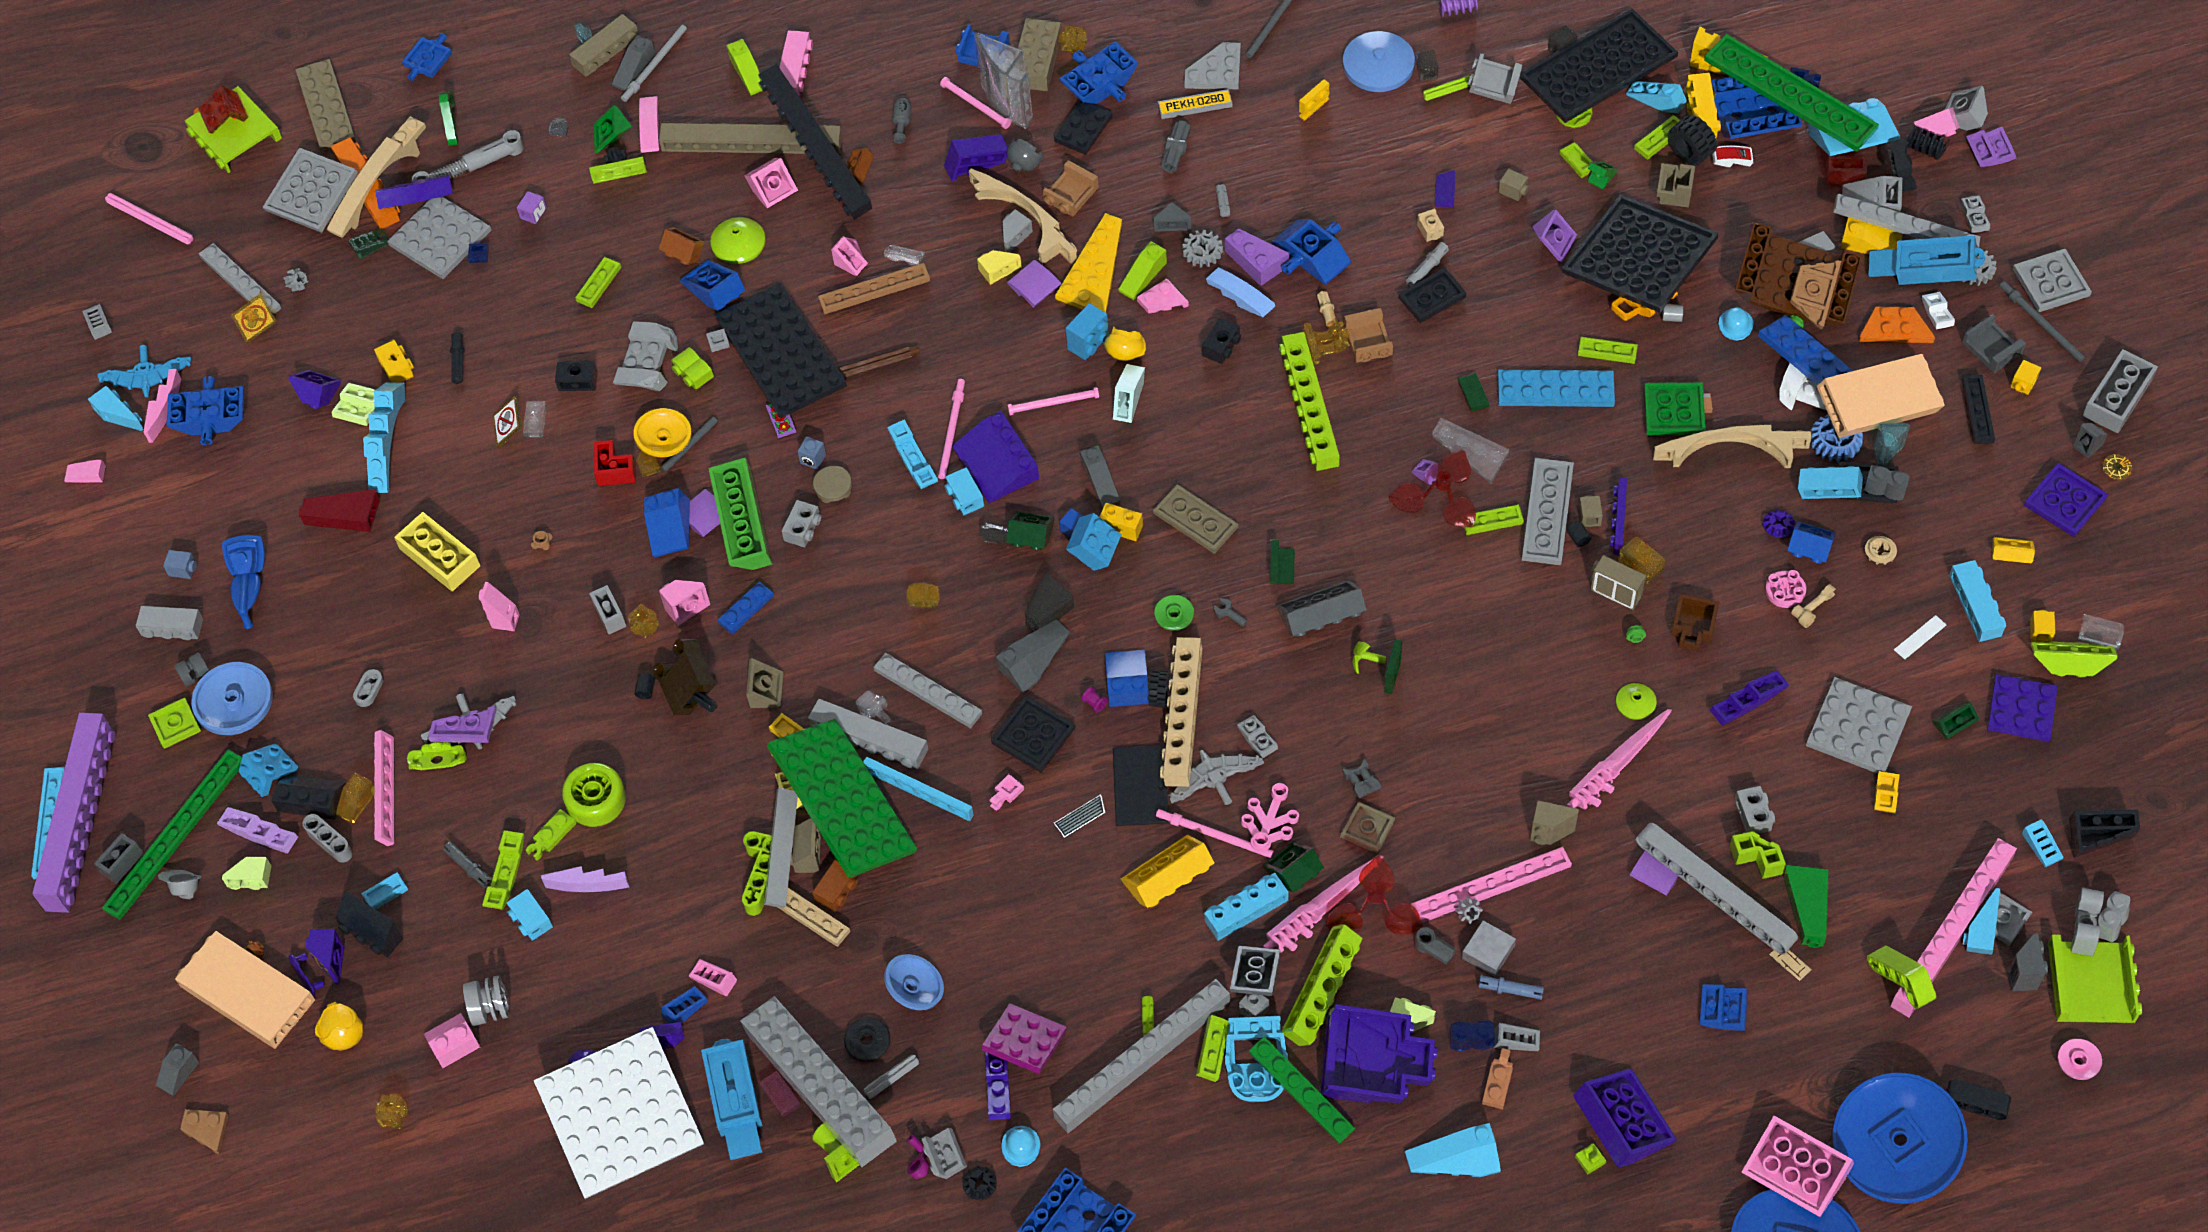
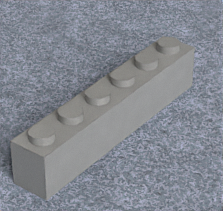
M818 699L808 717L810 727L836 719L853 747H862L871 754H880L885 759L898 761L907 768L913 767L918 769L928 751L927 740L821 699Z

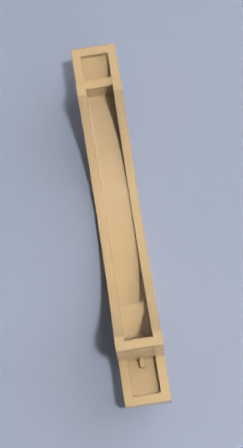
M410 116L391 139L385 138L347 191L327 228L329 232L343 238L351 227L353 229L358 227L364 201L380 174L400 158L419 156L420 152L415 140L425 130V123Z
M969 170L970 182L979 191L975 194L978 200L997 199L1008 201L1022 207L1036 219L1042 230V240L1038 249L1039 262L1042 265L1059 253L1070 264L1076 262L1077 249L1075 245L1066 240L1063 233L1060 232L1059 222L1043 208L1013 187L977 170Z
M1771 425L1736 426L1704 431L1655 446L1653 460L1673 461V467H1679L1694 451L1713 443L1731 441L1761 448L1774 456L1784 468H1791L1793 448L1809 449L1811 432L1802 430L1772 431Z

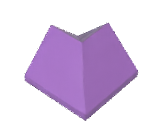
M1553 210L1532 227L1538 238L1559 262H1563L1577 234L1558 211Z

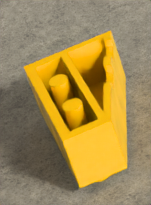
M1710 73L1688 75L1685 98L1687 100L1685 104L1688 115H1694L1705 121L1715 134V138H1717V133L1720 131L1721 126L1720 121L1717 120V108L1714 102Z

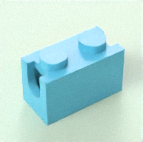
M967 468L945 476L948 483L944 485L945 490L949 496L952 495L954 498L952 501L956 510L960 509L963 516L984 507L983 496Z
M528 889L507 902L510 908L507 911L513 922L518 921L520 924L518 929L524 937L528 935L531 941L553 928L549 918Z

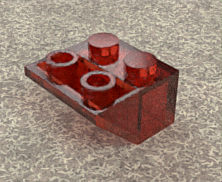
M1824 153L1826 185H1843L1865 180L1867 163L1866 156L1862 153H1842L1834 156Z

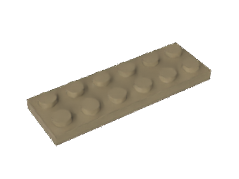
M330 59L295 69L321 152L332 149L331 146L349 137L355 142L356 139Z

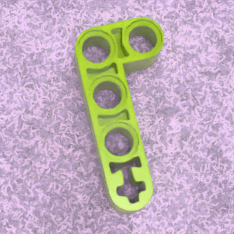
M755 831L748 832L743 838L748 855L757 858L742 896L745 911L753 916L761 913L764 907L768 868L763 869L762 867L769 864V849L772 837L771 835ZM757 842L756 845L750 846L751 843ZM758 883H764L760 887L755 886Z
M1884 946L1867 955V961L1875 972L1904 987L1907 998L1915 1009L1936 999V993L1929 973L1922 964L1888 946Z

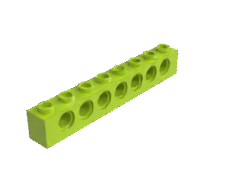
M1300 332L1282 336V344H1279L1280 354L1285 356L1283 360L1285 371L1289 370L1288 382L1294 388L1292 396L1294 402L1297 401L1298 406H1296L1297 415L1302 417V432H1306L1307 435L1305 437L1306 447L1311 449V453H1309L1311 464H1315L1316 471L1339 467L1338 449L1305 333Z

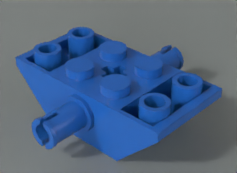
M1115 41L1089 59L1082 51L1078 50L1073 54L1072 59L1079 66L1059 78L1082 102L1098 104L1110 95L1118 102H1121V99H1125L1126 93L1120 88L1125 86L1138 66V62Z
M1311 219L1296 220L1271 242L1272 245L1289 253L1290 259L1281 266L1282 271L1290 275L1298 266H1301L1321 283L1327 285L1351 264V260L1341 244L1333 237L1341 231L1339 224L1333 221L1326 229H1323Z
M208 376V382L207 377L203 378V390L168 394L167 427L191 436L201 435L200 443L207 445L208 440V445H211L213 443L212 433L229 432L243 420L244 387L214 389L215 378Z

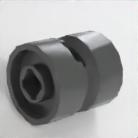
M199 652L190 656L189 661L183 660L174 665L186 688L196 683L197 678L201 679L209 672Z

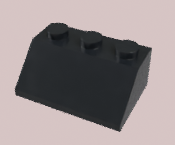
M289 774L277 782L271 801L277 812L306 816L316 814L320 818L335 820L346 782Z
M348 891L344 893L336 916L340 931L346 935L352 934L361 945L367 944L375 954H382L388 958L403 940L395 922Z

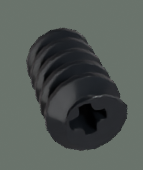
M1914 125L1907 140L1908 148H1912L1915 145V151L1921 149V154H1925L1928 151V157H1932L1935 154V160H1939L1945 153L1949 140L1946 143H1943L1944 137L1936 140L1937 134L1930 137V131L1924 135L1923 128L1917 132V125Z

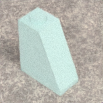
M1126 364L1115 387L1114 420L1132 423L1144 384L1145 367Z

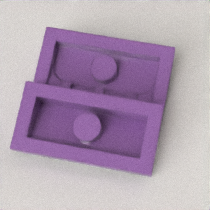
M2003 127L1987 133L1981 130L1966 136L1980 167L1993 166L2017 159Z
M1033 260L1010 279L1007 284L1019 297L1022 295L1034 308L1061 285V282L1043 265Z
M706 489L690 501L689 525L694 532L702 537L720 524L715 497Z
M1644 851L1630 874L1631 877L1666 896L1679 877L1647 851Z

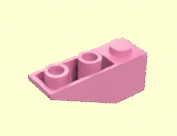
M485 582L483 589L479 592V600L483 605V610H485L491 627L515 631L520 615L516 605L489 582Z

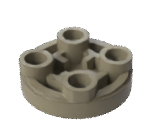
M828 466L817 472L813 479V487L816 495L821 498L822 502L829 503L849 497L852 480L850 474L844 468Z

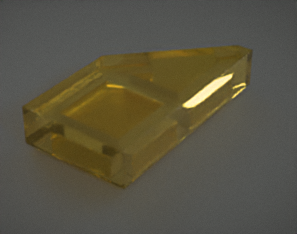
M641 450L636 461L642 477L661 472L656 457L648 455Z

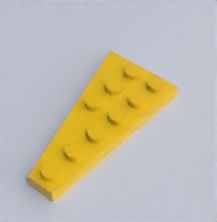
M1107 213L1104 214L1055 295L1056 300L1082 310L1090 303L1106 313L1122 219Z

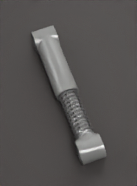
M515 130L507 131L503 138L463 155L461 161L458 160V163L455 161V164L446 165V168L443 166V169H437V172L434 171V173L431 172L430 174L425 171L415 173L412 176V182L413 180L448 175L451 179L454 175H460V172L463 174V171L466 172L467 170L470 173L505 156L519 155L524 150L520 133Z

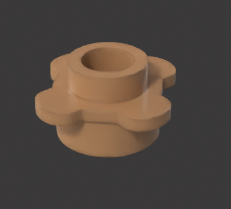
M544 531L536 532L533 535L531 547L533 549L541 548L548 550L552 535Z

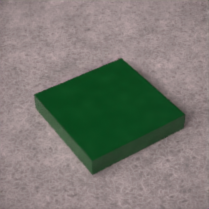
M1395 639L1387 666L1384 693L1387 694L1393 693L1400 668L1403 644L1401 640Z

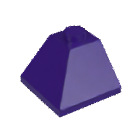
M311 370L289 375V381L301 401L309 404V407L314 409H320V407L328 405L341 384L339 379Z

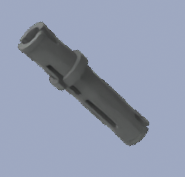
M449 841L444 845L443 852L467 872L466 874L469 878H474L483 888L491 884L492 877L482 870V866L479 863L473 862L461 851L454 842Z

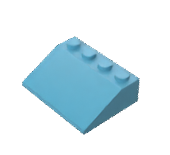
M1871 98L1865 102L1849 104V107L1879 124L1877 131L1860 149L1900 140V135L1885 105L1878 99ZM1808 123L1809 136L1829 156L1854 151Z

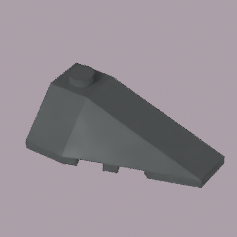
M1057 619L1011 644L997 655V669L1024 694L1039 682L1042 673L1050 665L1055 653L1060 650L1070 632Z

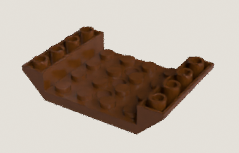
M1753 222L1734 291L1747 303L1787 316H1799L1803 321L1812 323L1785 297L1786 292H1793L1795 284L1790 281L1789 276L1794 275L1797 277L1800 267L1794 263V259H1800L1803 265H1815L1823 262L1827 264L1839 260L1841 265L1824 326L1844 325L1862 256L1845 250L1839 256L1770 234L1772 227Z

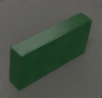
M1476 373L1458 378V384L1471 412L1489 407V401Z

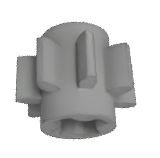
M300 268L287 271L288 276L284 277L286 287L291 288L292 292L305 289L304 284L308 283L306 273L301 272Z
M1466 896V899L1458 901V908L1455 911L1460 914L1458 918L1461 921L1466 919L1471 924L1472 921L1479 920V914L1483 909L1478 906L1480 902L1476 898L1471 900L1470 897Z

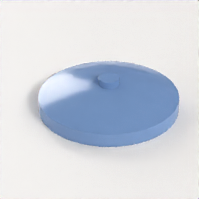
M1375 31L1362 34L1348 44L1343 54V69L1347 78L1357 87L1371 92H1386L1399 88L1410 79L1415 67V56L1411 46L1400 36L1389 32Z
M244 662L225 663L211 669L199 680L192 694V710L198 722L208 731L219 735L240 734L255 727L267 715L273 699L272 687L266 675L256 666Z

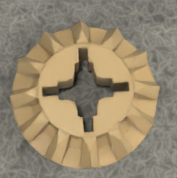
M1872 537L1865 545V555L1869 557V561L1876 562V565L1879 563L1886 565L1896 557L1897 547L1887 537ZM1883 546V553L1879 555L1877 550Z

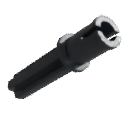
M456 332L451 334L452 383L459 384L463 382V354L465 349L463 348V334Z

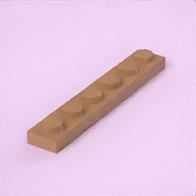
M921 263L819 295L818 298L824 314L929 282L930 276L925 264Z

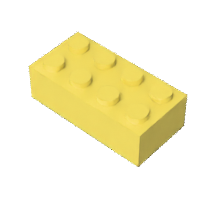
M424 512L394 537L402 552L452 592L480 567L475 553Z

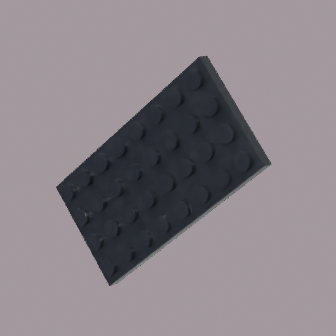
M1631 8L1520 73L1519 78L1564 123H1567L1677 58L1678 51Z
M781 283L714 314L718 324L725 330L727 338L779 419L847 387L845 379Z

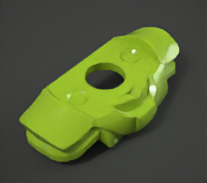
M433 742L429 745H423L421 750L409 752L407 762L409 769L429 770L454 767L464 763L467 756L461 745L451 746L449 742ZM441 756L443 760L440 763L434 764L431 762L434 757Z

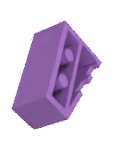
M1241 229L1236 230L1225 238V252L1260 286L1282 272L1281 266L1289 260L1288 252Z

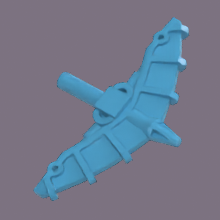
M141 345L139 347L140 363L134 366L133 369L127 371L107 370L106 372L98 373L99 382L106 381L113 384L114 387L120 385L128 387L129 390L142 388L144 396L148 397L150 387L158 383L163 384V381L168 378L169 369H177L179 372L184 367H189L191 365V357H178L164 364L154 365L148 362L147 346Z

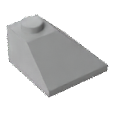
M1983 86L1952 93L1945 110L1953 107L1960 129L1966 131L1978 129L1984 124L1988 112Z

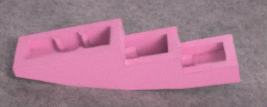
M657 96L640 98L641 153L659 151V102Z
M169 369L167 384L159 385L156 401H149L144 434L149 443H153L167 421L168 394L179 393L182 379L177 369Z

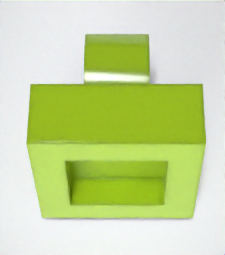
M1594 1143L1575 1155V1158L1587 1174L1606 1164V1159Z

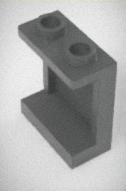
M1994 314L1988 318L1984 317L1975 327H1969L1964 333L1965 336L1962 344L1988 369L1996 373L2021 356L2026 343L2022 339L2016 342L2011 339L1995 323L1996 316Z

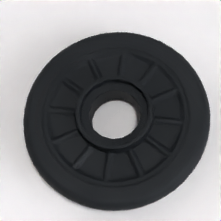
M863 1018L855 1021L849 1026L844 1036V1045L847 1052L859 1061L867 1062L878 1059L887 1051L890 1044L888 1028L881 1021L874 1018ZM865 1035L873 1037L872 1042L869 1044H863L861 1040Z

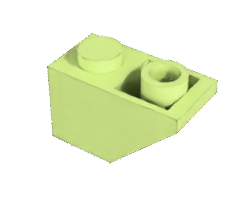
M245 857L224 873L222 880L227 887L235 890L240 888H250L253 890L268 888L271 864L266 857Z
M1395 997L1390 1010L1393 1013L1411 1015V1022H1414L1413 1032L1433 1024L1436 1011L1426 1005L1419 1006L1413 1004L1406 998L1399 999Z

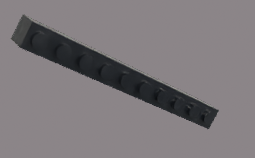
M775 64L758 74L760 88L763 92H768L769 96L767 97L772 105L776 104L781 119H786L788 122L786 126L791 133L795 132L797 135L795 139L800 147H805L806 150L804 152L808 159L814 160L816 163L814 167L819 174L822 173L825 178L823 180L827 187L833 188V195L838 202L841 201L844 206L842 208L846 215H851L855 220L872 209L870 200L779 66Z

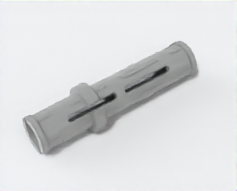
M1440 242L1432 252H1429L1426 255V259L1406 279L1407 284L1411 287L1420 282L1434 266L1440 263V259L1449 251L1448 246Z

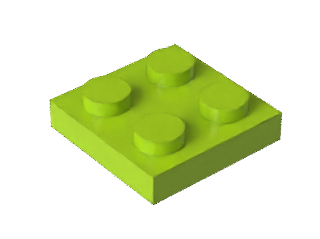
M186 698L180 699L148 715L164 749L201 732Z

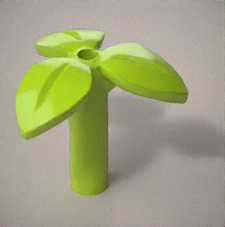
M1358 641L1353 651V668L1359 674L1358 662L1360 659L1384 664L1386 656L1367 652L1370 645Z

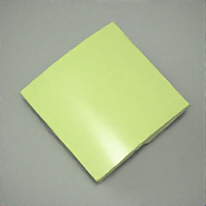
M348 383L340 393L341 400L332 410V416L367 426L369 424V414L375 410V390Z

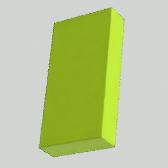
M1575 142L1560 150L1559 154L1581 178L1592 173L1588 167L1593 161Z

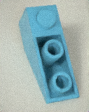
M1636 81L1626 92L1627 96L1662 112L1679 113L1687 102L1679 84Z
M105 386L88 398L93 410L104 421L139 431L144 430L140 424L142 422L140 416L136 412H131L132 409L126 401H120L121 398L115 390L111 391Z

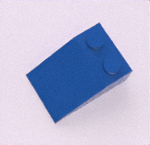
M706 260L680 279L681 284L706 306L716 311L723 309L727 303L738 298L745 291L737 272L710 260Z
M679 488L644 497V516L654 558L689 549L690 499Z
M1145 650L1105 653L1109 707L1149 704Z

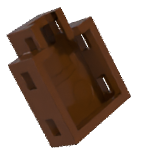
M1685 594L1679 595L1671 635L1681 637L1679 648L1698 652L1701 641L1711 643L1719 607L1718 601Z

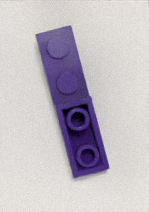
M985 1052L989 1120L1011 1118L1008 1061Z

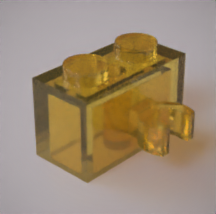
M1635 536L1620 549L1618 559L1621 564L1646 575L1645 582L1647 584L1664 570L1666 561L1665 558L1638 536Z

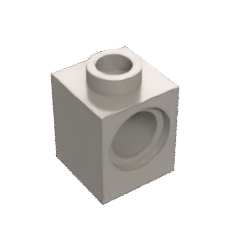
M1246 994L1239 1002V1013L1244 1017H1263L1269 1011V1000L1263 995Z

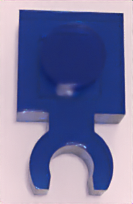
M1791 67L1790 72L1819 88L1820 74L1808 75L1809 70Z

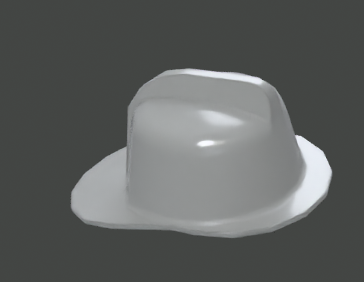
M168 870L158 874V878L167 882L172 895L183 899H192L194 892L198 889V879L201 878V875L185 870Z

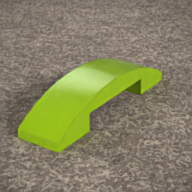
M503 832L499 845L500 855L491 886H488L482 904L483 907L504 909L517 876L524 842L523 833Z

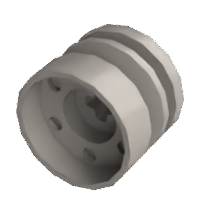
M499 975L493 976L494 986H492L489 978H485L484 989L481 988L478 981L463 984L464 1000L472 1026L487 1023V1013H491L494 1021L499 1020L498 1011H500L503 1019L509 1018V998L506 987L503 985Z

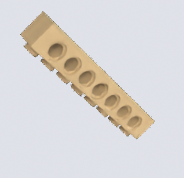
M1177 637L1176 645H1173L1172 649L1175 662H1171L1173 679L1169 680V691L1172 692L1171 696H1168L1167 707L1170 708V712L1166 714L1168 731H1164L1166 748L1162 749V760L1165 762L1164 766L1160 768V777L1164 778L1165 786L1190 787L1203 650L1201 638Z

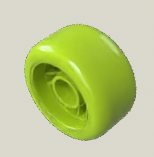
M587 763L577 767L568 775L563 784L562 797L569 815L576 822L584 826L598 827L612 822L619 816L625 805L626 792L620 776L613 768L601 763Z

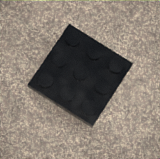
M1025 696L992 738L991 743L1042 773L1076 727L1072 722Z

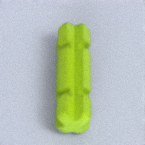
M1152 996L1142 997L1143 1036L1154 1029Z

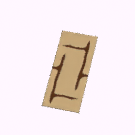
M1775 950L1769 954L1799 981L1812 970L1790 950L1786 954H1779Z

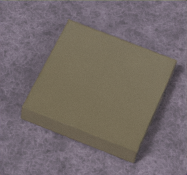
M1358 802L1340 838L1378 854L1395 822V817Z

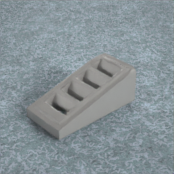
M100 304L82 311L95 340L112 333Z
M1499 1023L1495 1027L1494 1048L1539 1051L1540 1030ZM1511 1034L1514 1035V1040H1511ZM1520 1035H1523V1042H1520ZM1528 1036H1532L1531 1044L1528 1043Z

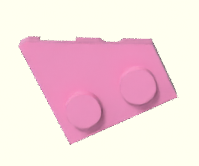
M1168 279L1163 280L1137 297V302L1148 314L1160 310H1172L1174 306L1182 305L1183 308L1189 306L1188 300Z

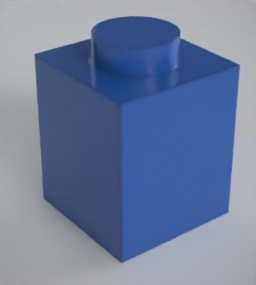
M1070 509L1059 522L1060 532L1071 538L1079 517L1083 515Z

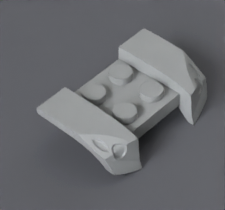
M633 321L628 335L630 344L623 365L618 367L613 383L660 391L666 386L668 381L665 380L659 371L667 348L678 352L677 336L672 329L663 325Z

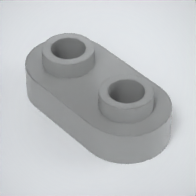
M368 670L363 674L353 693V698L358 706L367 707L374 702L383 684V677L378 670Z

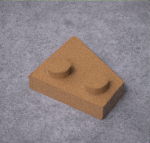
M185 1109L180 1130L200 1144L207 1146L216 1154H220L229 1115L226 1112Z

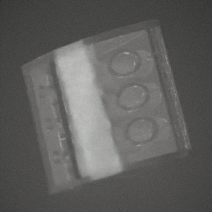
M976 32L974 36L979 78L986 97L1005 118H1009L1015 125L1026 129L1033 120L1029 75L1025 72L1023 51Z

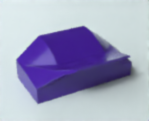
M681 1022L639 1028L640 1033L653 1027L662 1049L675 1047L685 1038Z

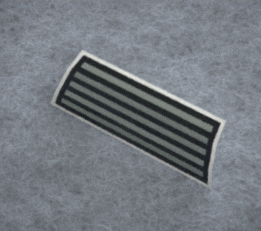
M1101 794L1054 822L1063 837L1068 836L1105 813Z

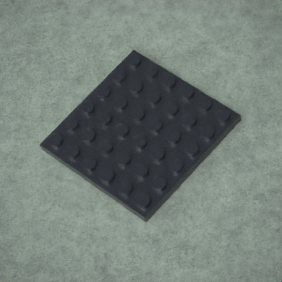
M1620 194L1562 267V273L1661 313L1716 242L1718 233Z

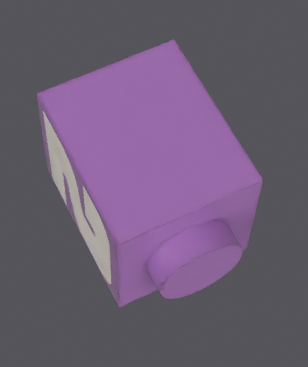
M528 191L517 206L520 219L534 224L538 222L547 208L544 198L540 194H533Z

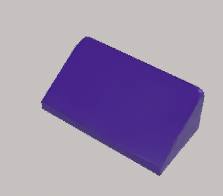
M1455 170L1439 174L1436 177L1435 207H1454Z

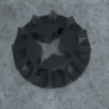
M977 1165L976 1168L969 1169L966 1175L963 1176V1190L972 1199H986L996 1190V1176L987 1167H979ZM983 1176L985 1184H980L976 1189V1182L973 1180H979Z

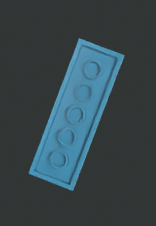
M1498 370L1499 406L1614 407V372L1589 370Z

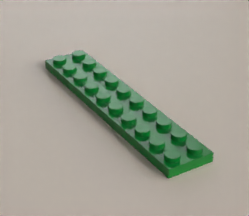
M1728 34L1705 55L1704 61L1856 152L1879 127L1878 123Z

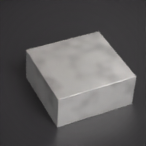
M1482 921L1463 950L1462 959L1495 977L1515 947L1516 938Z

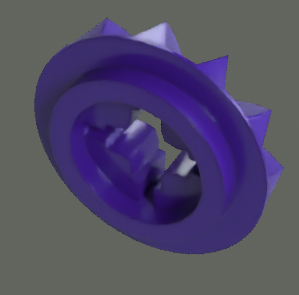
M1777 508L1775 511H1769L1764 516L1763 527L1771 536L1781 538L1793 532L1795 521L1792 514L1789 515L1786 510L1779 511ZM1776 519H1777L1778 521H1781V520H1782V521H1783V524H1782V525H1781V524H1777V525H1776V524H1775V523H1776Z

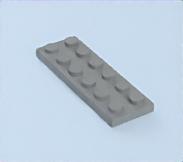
M1535 458L1522 561L1561 565L1574 462Z

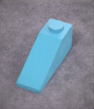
M1999 888L1994 890L1969 926V932H1964L1963 945H1967L1966 951L1993 954L2000 896Z

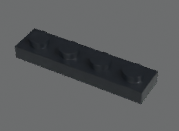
M1963 375L1962 383L1974 444L1994 443L1995 435L1983 375Z

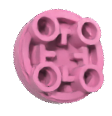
M1796 570L1778 571L1769 576L1765 592L1767 598L1774 605L1782 608H1792L1803 601L1806 594V584Z

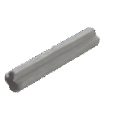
M911 1054L863 1089L864 1094L869 1099H872L919 1065V1060L914 1054Z

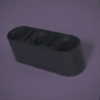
M1950 1080L1948 1082L1946 1092L1954 1099L1959 1109L1996 1120L2007 1119L2011 1103L2010 1095L1960 1080Z

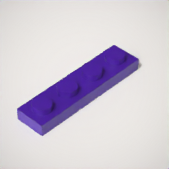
M1619 478L1618 485H1614L1613 497H1617V502H1613L1612 513H1616V518H1612L1611 530H1615V533L1610 538V547H1614V555H1621L1627 478Z

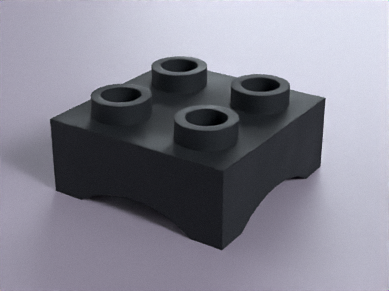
M1904 138L1892 141V149L1889 150L1893 173L1895 177H1902V192L1915 190L1917 186L1915 179L1911 175L1913 172L1911 156L1907 154V140Z

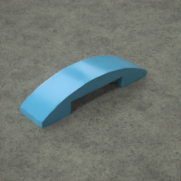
M905 419L887 427L899 455L919 488L923 489L938 482L931 466L927 464L913 439V434Z

